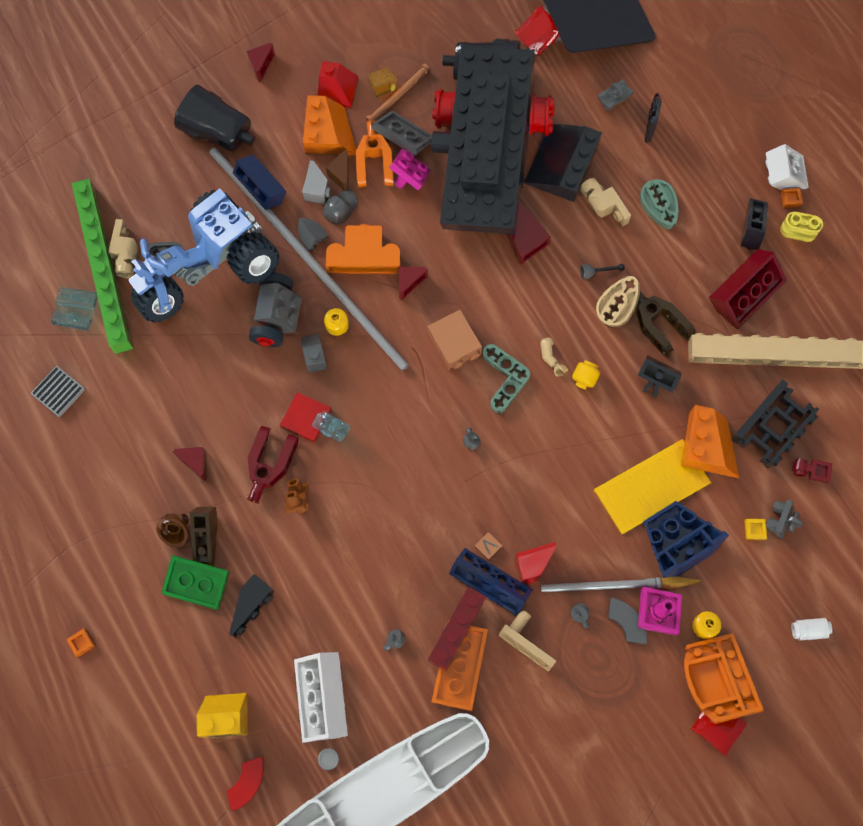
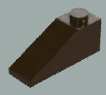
M196 507L190 512L192 557L194 561L214 566L217 537L216 507Z

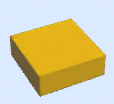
M766 519L744 520L746 540L767 539Z

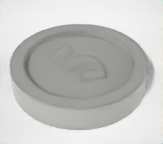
M327 748L320 752L318 763L321 768L332 770L338 765L339 756L335 750Z

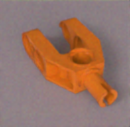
M371 120L366 123L367 135H363L356 150L358 188L367 187L365 167L367 157H383L384 183L387 186H394L393 170L390 169L392 164L391 148L381 134L371 129Z

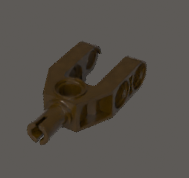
M640 291L636 314L641 332L663 355L667 356L674 349L664 337L665 334L663 332L660 333L652 324V321L659 315H663L685 339H689L691 335L696 333L695 328L673 303L656 296L646 298ZM647 309H653L655 313H649Z

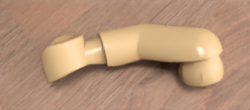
M550 337L542 339L540 347L543 360L549 366L554 367V374L556 376L564 375L563 373L568 372L566 366L560 365L553 356V339Z

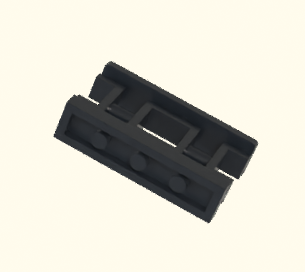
M783 379L732 437V441L736 444L739 442L743 448L751 442L765 453L759 461L761 463L764 462L767 469L771 465L775 467L783 459L780 455L784 451L788 453L795 445L792 442L795 437L799 439L806 432L804 427L807 423L811 425L818 417L816 413L819 408L816 407L814 409L810 402L803 409L789 398V395L794 390L792 388L789 389L787 387L788 383ZM783 393L784 396L780 402L787 406V408L782 411L775 406L769 411L770 405ZM794 412L799 417H802L807 412L809 415L794 431L792 428L797 422L789 416ZM773 414L789 426L781 436H778L765 425ZM759 420L761 423L757 426V429L764 435L759 439L751 433L746 439L744 435ZM772 440L778 445L784 440L783 446L770 458L769 455L774 450L767 446L766 443Z

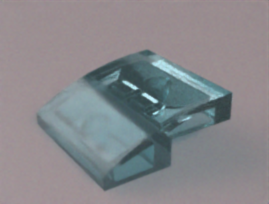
M61 287L55 300L57 307L51 318L52 325L88 330L96 307L97 293Z

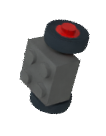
M272 272L263 282L259 281L260 291L254 321L263 326H254L249 332V340L265 347H279L283 342V334L296 332L302 297L292 292L293 280L289 276Z

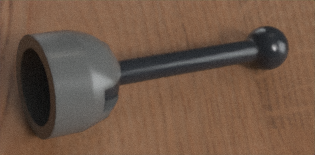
M582 264L580 266V274L582 279H589L595 272L623 271L625 265L619 264L618 266L595 269L590 264Z

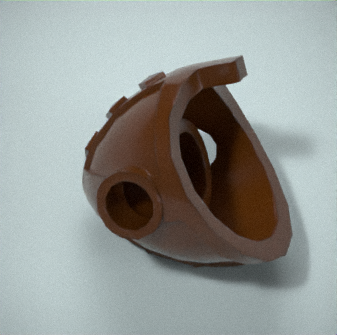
M175 513L163 516L156 528L159 538L170 547L178 548L183 546L188 537V516Z

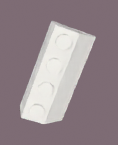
M339 652L317 653L295 659L302 743L348 736Z

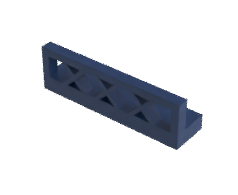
M466 548L455 560L449 572L456 579L516 616L533 590ZM466 556L467 558L471 559L472 562L466 561L465 559H463V557ZM481 568L487 569L490 573L484 572ZM499 579L505 580L507 584L500 582ZM516 589H519L526 594L523 596L522 594L518 593Z

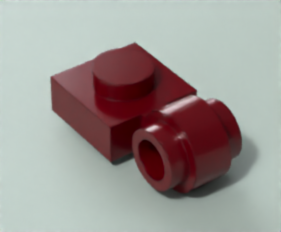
M795 459V462H793V475L805 477L806 473H809L808 480L823 483L830 482L833 463L815 459L811 460L810 464H807L808 461L805 459Z

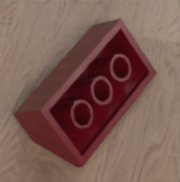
M757 249L709 296V299L715 310L735 328L739 329L787 279L775 253Z

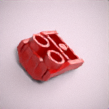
M541 5L518 30L514 31L517 37L529 49H534V53L539 56L560 36L550 14Z
M701 712L690 730L701 736L703 740H706L717 749L722 756L726 757L747 723L741 717L713 723L708 716Z

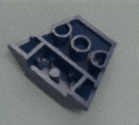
M677 501L643 521L663 578L680 576L711 556L729 536L728 533L715 528L709 521L706 522L696 516V513Z

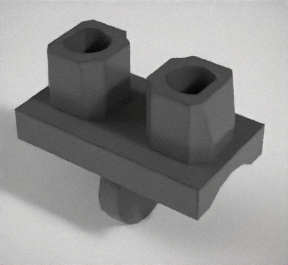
M622 79L617 83L611 84L610 88L600 93L597 98L603 108L609 111L633 95L634 91Z
M787 499L786 503L775 501L773 506V513L779 514L781 517L780 520L769 518L766 528L776 533L777 538L783 539L788 525V531L793 532L795 527H802L803 522L798 519L799 513L794 512L793 517H791L794 510L792 500Z

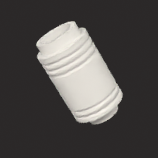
M826 618L796 620L791 625L793 638L799 641L829 638V634H832L831 622H828Z

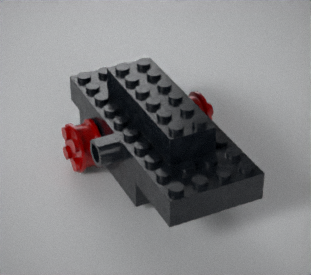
M461 46L456 89L454 92H444L443 89L435 91L434 101L436 102V108H433L432 112L435 126L437 129L451 127V132L433 131L431 140L432 153L448 154L440 219L442 229L516 235L520 190L523 188L529 133L530 135H533L534 132L545 133V136L553 133L552 121L555 115V98H552V95H548V98L537 97L536 94H533L534 49Z

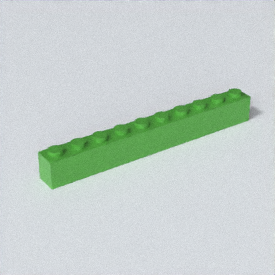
M90 179L71 183L109 347L115 354L131 350L133 345L116 273H114L112 257L108 252L109 244L96 189Z

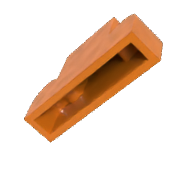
M368 224L348 225L345 228V246L333 243L326 250L327 273L399 274V267H401L399 247L393 243L386 244L383 247L382 226H370Z

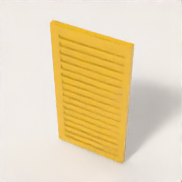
M683 439L594 489V492L621 535L642 524L643 521L673 502H680L711 484L704 471L681 466L685 443Z

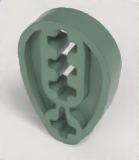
M659 179L647 182L642 187L639 196L642 208L656 224L665 229H672L677 222L679 213L678 200L673 187L668 182ZM651 187H653V189L657 188L656 195L661 196L660 200H658L657 197L654 198L655 192L654 190H650ZM660 201L661 204H664V207L658 205V202ZM666 217L672 219L671 223L668 220L665 221Z

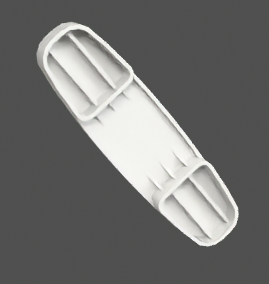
M459 713L439 721L360 765L314 798L308 800L277 826H396L438 797L486 757L489 750L488 736L481 723L469 714Z

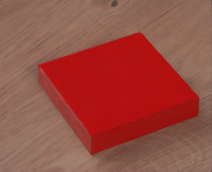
M297 392L280 423V427L315 443L332 409Z

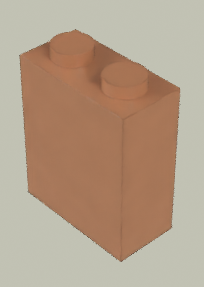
M461 310L427 326V333L448 370L451 368L457 369L464 364L463 362L469 359L471 361L475 360L480 356L482 346Z

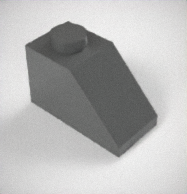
M319 333L302 337L301 344L308 372L312 373L327 369Z

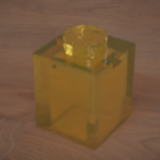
M388 66L368 74L369 84L376 98L395 90L396 76L394 72H390Z

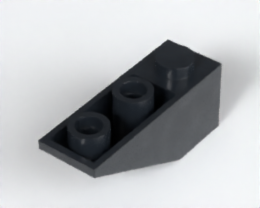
M255 574L252 575L240 590L229 632L234 638L237 635L241 636L246 631L248 622L250 620L254 621L259 616L261 607L264 604L268 605L274 598L273 593L275 591Z

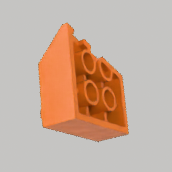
M307 96L303 134L305 153L340 155L343 151H347L349 156H356V146L344 106L326 96Z
M695 405L691 409L688 417L681 466L739 478L727 418L713 408Z

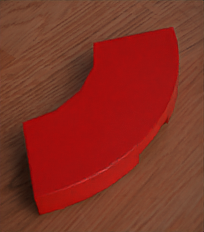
M263 757L241 763L242 773L240 779L232 788L226 790L231 812L246 805L256 794L264 774Z

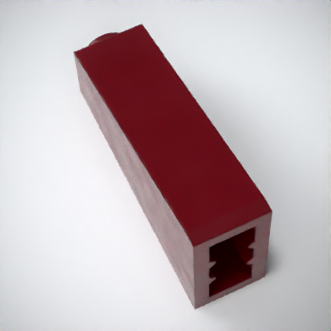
M519 201L516 235H506L521 265L548 246L551 236Z

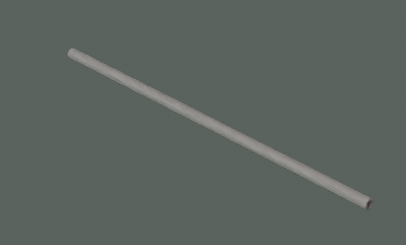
M212 148L209 154L400 370H406L409 364L271 209L265 210L233 174L234 167L218 149Z

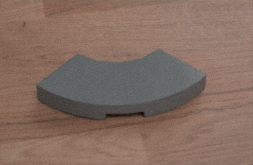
M610 598L608 619L616 621L622 627L626 642L646 645V629L638 628L639 614L627 603Z

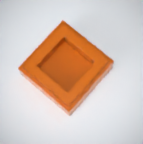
M800 188L781 190L783 208L802 207L803 200Z
M85 628L66 639L76 657L95 647Z

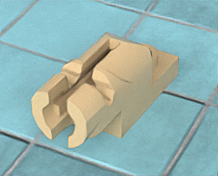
M590 178L582 183L580 190L585 197H588V203L599 217L602 218L613 213L615 220L620 222L622 227L629 224L631 214L613 187L605 190L595 178Z
M116 219L108 252L112 259L115 260V275L130 279L133 277V266H135L132 260L137 259L139 247L135 239L128 237L129 228L124 220Z

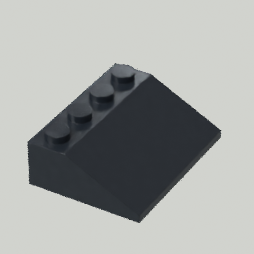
M553 124V133H549L548 136L544 137L524 184L574 202L600 144L602 132L586 126Z

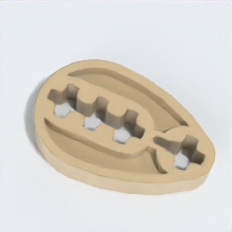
M628 276L617 281L599 298L596 312L604 324L611 327H619L627 323L633 315L640 295V283L635 277ZM634 281L635 288L627 290L628 286L626 284ZM623 296L624 303H619L617 306L619 311H614L612 313V316L614 318L612 320L608 319L606 321L607 317L605 316V314H610L612 312V309L610 307L612 305H617L616 298H621Z

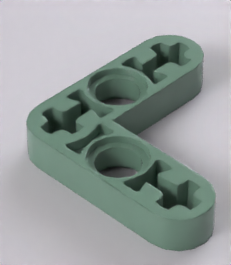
M489 344L483 349V359L508 377L490 402L491 410L500 414L509 407L527 384L530 378V371L496 345ZM492 350L495 351L494 355L496 357L492 355L488 357V352H492ZM508 360L512 366L504 369L501 366V362ZM516 366L517 372L514 371L513 374H511V372L514 370V367ZM524 372L525 376L519 379L518 373ZM512 385L516 391L513 394H508L505 392V387ZM503 395L505 397V399L502 402L503 407H495V401L499 402L502 399Z

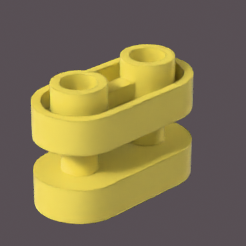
M791 212L782 223L780 232L787 238L811 242L823 228V221L815 215Z

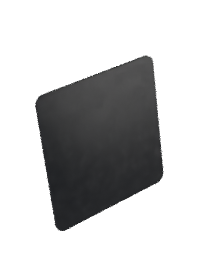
M543 0L565 48L571 53L651 42L656 38L638 0Z

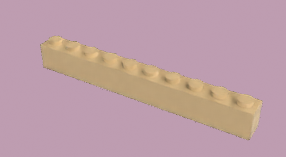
M696 333L691 335L688 341L689 363L863 369V341H857L855 338L838 340V338L819 339L818 337L800 339L798 336L781 338L780 336L762 337L761 335L743 337L741 334L724 336L723 334L705 335L704 333Z

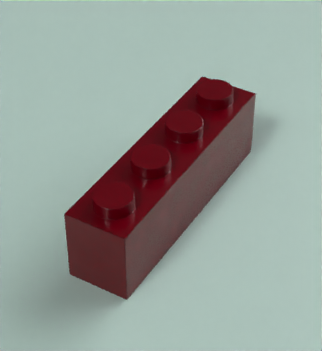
M470 587L467 588L428 658L429 663L445 672L447 671L484 604L486 596Z

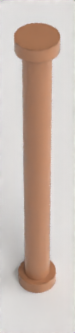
M424 63L421 69L371 116L368 115L365 118L366 121L371 120L372 125L373 120H377L425 74H429L431 72L430 67Z

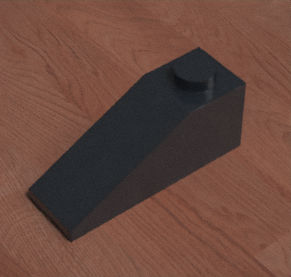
M750 198L740 246L754 250L760 248L766 233L768 202Z

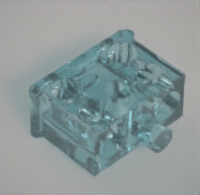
M325 411L321 414L318 413L312 424V427L321 431L322 434L332 437L339 442L345 439L351 427Z

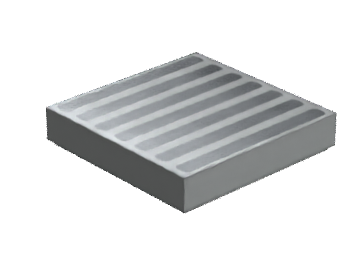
M56 366L30 394L60 418L86 389Z

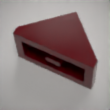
M271 43L247 51L249 62L259 82L262 81L275 56L274 47Z
M399 267L400 300L408 296L428 277V269L426 267Z
M203 447L180 448L173 451L176 457L203 481L207 479V456Z

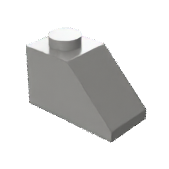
M310 160L302 191L304 201L325 204L326 199L330 198L331 187H329L327 178L316 163Z

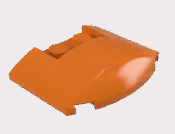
M733 633L686 645L684 673L688 688L698 707L713 723L743 717L764 710Z

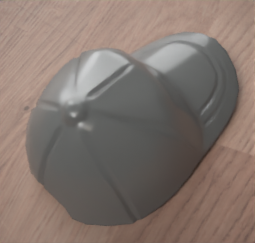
M346 190L330 197L323 207V216L332 224L344 223L357 205L358 200L355 193Z

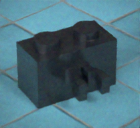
M647 355L638 372V376L650 381L643 388L645 393L649 387H652L653 383L655 384V391L652 396L656 398L659 386L673 393L682 376V372Z

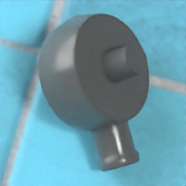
M467 428V434L463 437V443L467 448L475 450L480 446L481 440L477 434L472 432V428Z
M582 603L574 605L571 609L572 618L576 622L582 623L583 628H588L589 608Z
M399 629L392 630L387 637L388 643L383 646L384 650L389 651L391 647L396 649L402 647L406 640L404 632Z

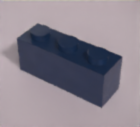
M254 155L236 161L233 174L265 210L282 204L286 190Z

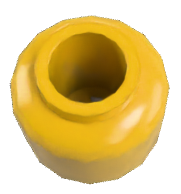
M338 308L329 310L324 316L326 330L335 336L344 334L349 327L348 316L345 311Z
M585 360L584 363L580 362L577 364L572 379L576 381L575 385L586 390L587 387L593 388L600 376V371L597 365Z
M705 611L694 618L692 627L698 637L710 639L719 634L721 621L717 614Z

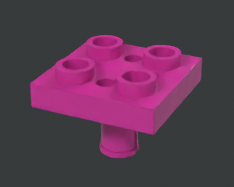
M403 148L390 166V169L398 174V177L394 180V184L398 188H403L408 182L415 189L419 190L431 171L425 163L418 161L411 152Z
M647 587L641 588L638 628L675 636L679 635L682 595Z

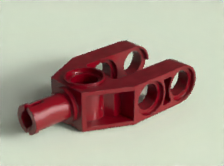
M260 427L248 455L249 477L253 483L247 498L248 501L252 503L255 501V504H259L264 488L271 489L286 475L297 448L299 437L290 434L287 436L275 467H270L259 463V459L263 449L266 450V442L271 428ZM261 472H268V475L265 478L259 477V474Z

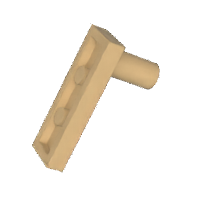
M521 610L510 627L508 625L503 627L499 637L549 672L556 660L520 635V632L531 618L529 613Z

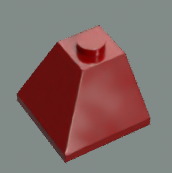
M322 61L317 96H326L344 107L352 108L358 76L340 63Z
M556 542L516 553L514 561L522 583L526 582L528 585L538 582V578L544 572L557 546Z

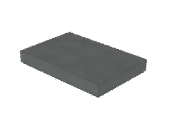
M390 111L375 121L371 128L413 155H417L429 146L432 140L431 134L394 111Z

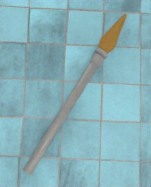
M674 576L667 578L656 577V579L648 578L646 580L541 584V592L643 587L671 590L700 583L701 581Z

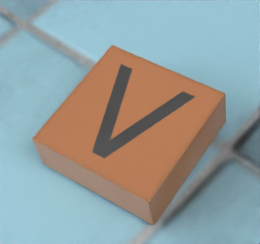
M488 532L474 547L489 561L502 548V545Z

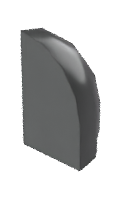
M299 218V237L308 251L315 250V245L328 239L329 235L319 223L311 219Z

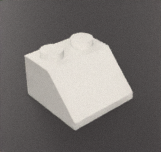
M786 144L766 152V166L769 171L768 181L771 186L779 190L809 188L802 154Z

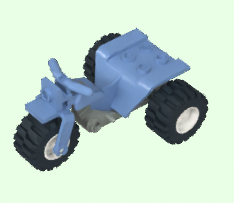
M220 188L217 191L211 190L210 193L206 192L202 197L199 196L198 201L193 203L194 207L189 212L188 219L196 243L195 248L184 251L182 247L172 246L157 253L154 258L149 252L148 241L145 238L140 240L141 253L145 261L132 260V263L136 266L133 269L136 274L129 279V282L133 286L131 301L147 321L153 323L157 321L163 322L165 319H170L172 315L174 316L177 310H180V305L184 302L182 299L184 294L171 277L172 274L179 278L182 277L188 285L194 286L213 269H218V265L228 259L229 267L238 278L247 284L263 282L272 272H275V267L278 266V260L280 259L278 250L262 234L263 229L256 222L254 216L249 211L245 212L241 207L239 208L230 196Z

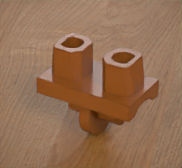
M298 478L289 480L287 484L288 493L285 496V512L287 515L293 511L301 514L307 511L309 507V502L307 501L309 486L307 483L301 484Z

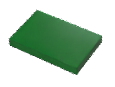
M172 555L161 594L219 610L230 571Z

